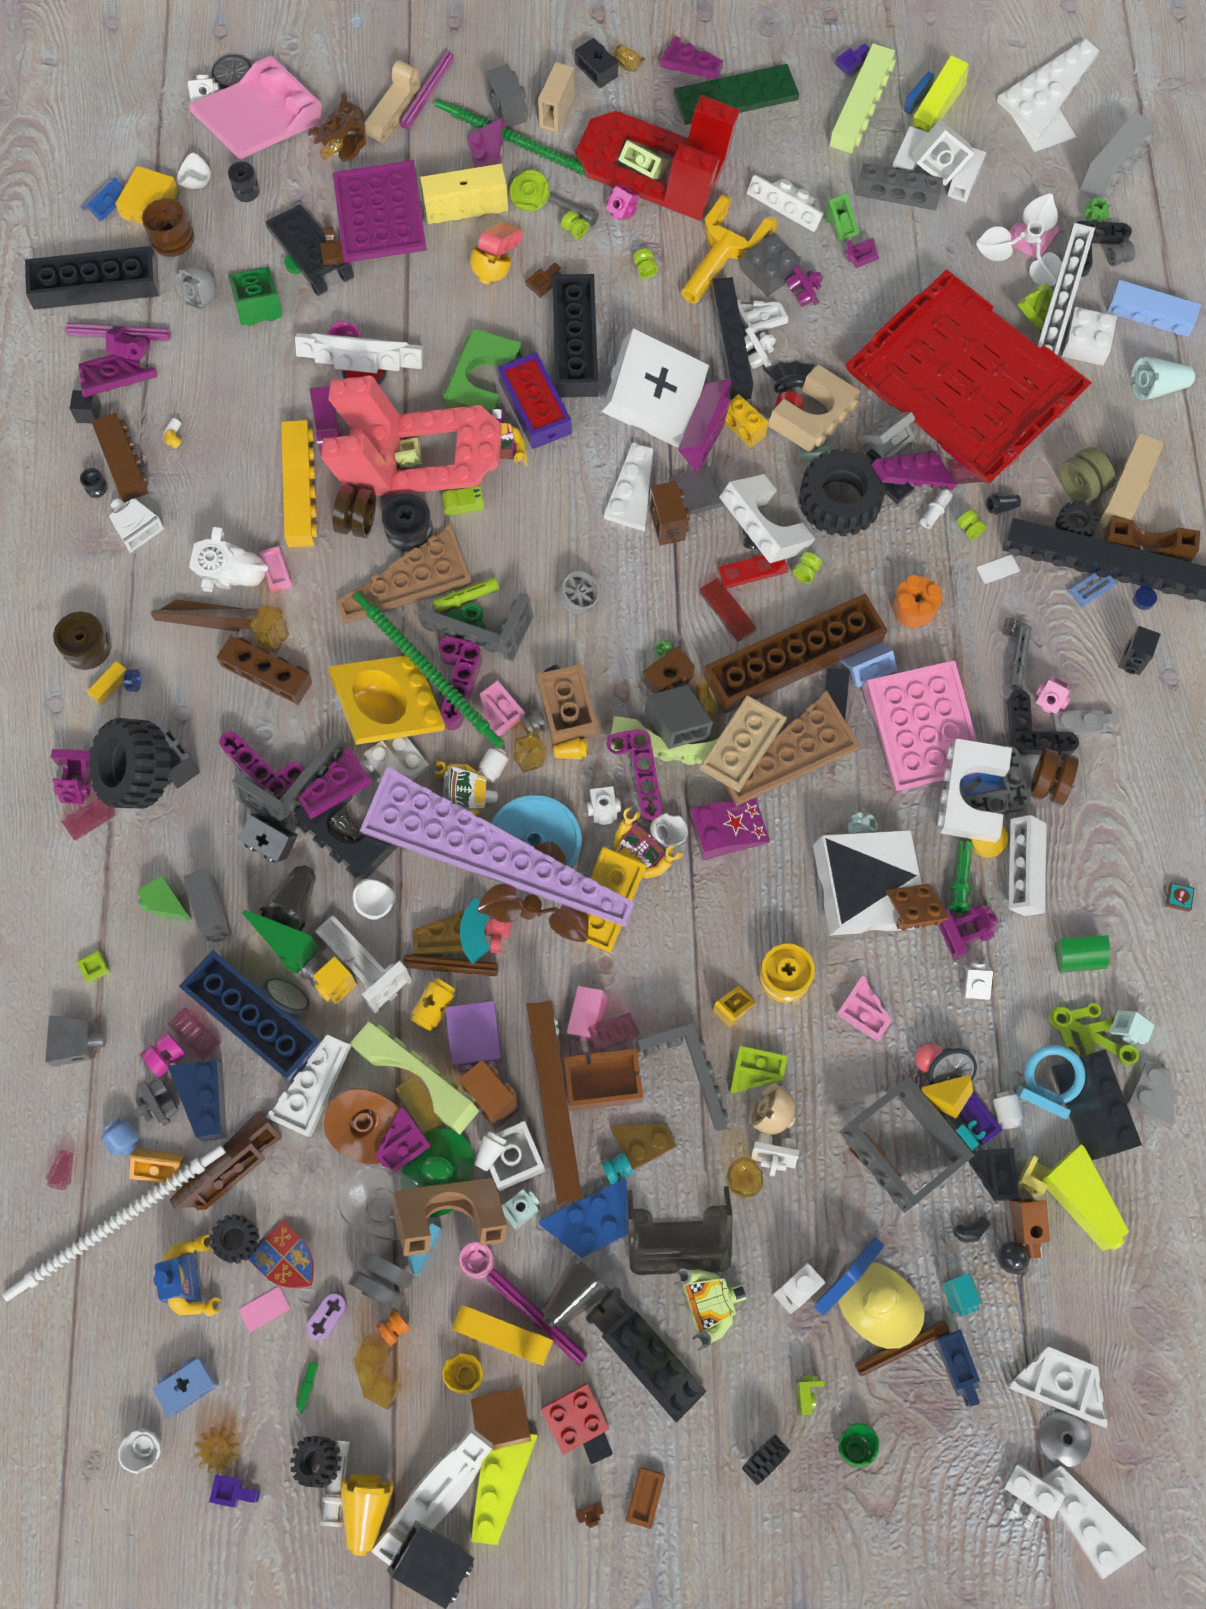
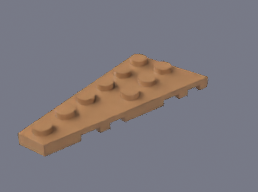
M451 524L445 527L444 531L437 536L433 535L429 538L428 542L421 547L414 548L389 565L388 569L380 575L377 573L371 578V581L362 587L358 586L339 599L337 604L344 624L367 617L366 611L353 598L357 592H360L372 605H376L381 612H385L472 584Z
M826 690L820 699L814 704L812 703L798 719H795L773 740L740 792L727 785L725 787L735 805L738 806L858 751L860 745Z

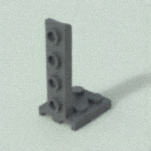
M520 593L518 599L512 602L509 618L503 621L501 635L426 609H422L418 617L421 626L428 631L434 632L435 630L443 633L446 637H454L476 643L489 652L502 653L504 659L513 662L534 615L529 595Z
M333 736L280 800L270 790L259 788L251 778H244L237 774L232 780L237 801L255 813H261L285 827L288 824L287 817L291 812H296L301 805L298 800L301 794L317 778H322L329 771L328 767L333 761L339 760L342 756V739Z
M695 1023L638 1040L635 1043L638 1054L643 1052L644 1056L657 1053L660 1047L667 1045L668 1049L679 1046L684 1042L683 1039H685L714 1129L716 1131L728 1129L726 1124L730 1123L726 1109L721 1110L718 1101L722 1099L718 1085L713 1086L711 1076L714 1075L710 1061H705L703 1052H706L705 1044L702 1037H697Z

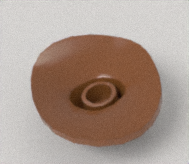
M365 1088L346 1089L338 1093L329 1102L324 1112L323 1127L325 1136L332 1147L347 1158L363 1164H379L380 1162L375 1155L400 1108L390 1099L375 1091Z

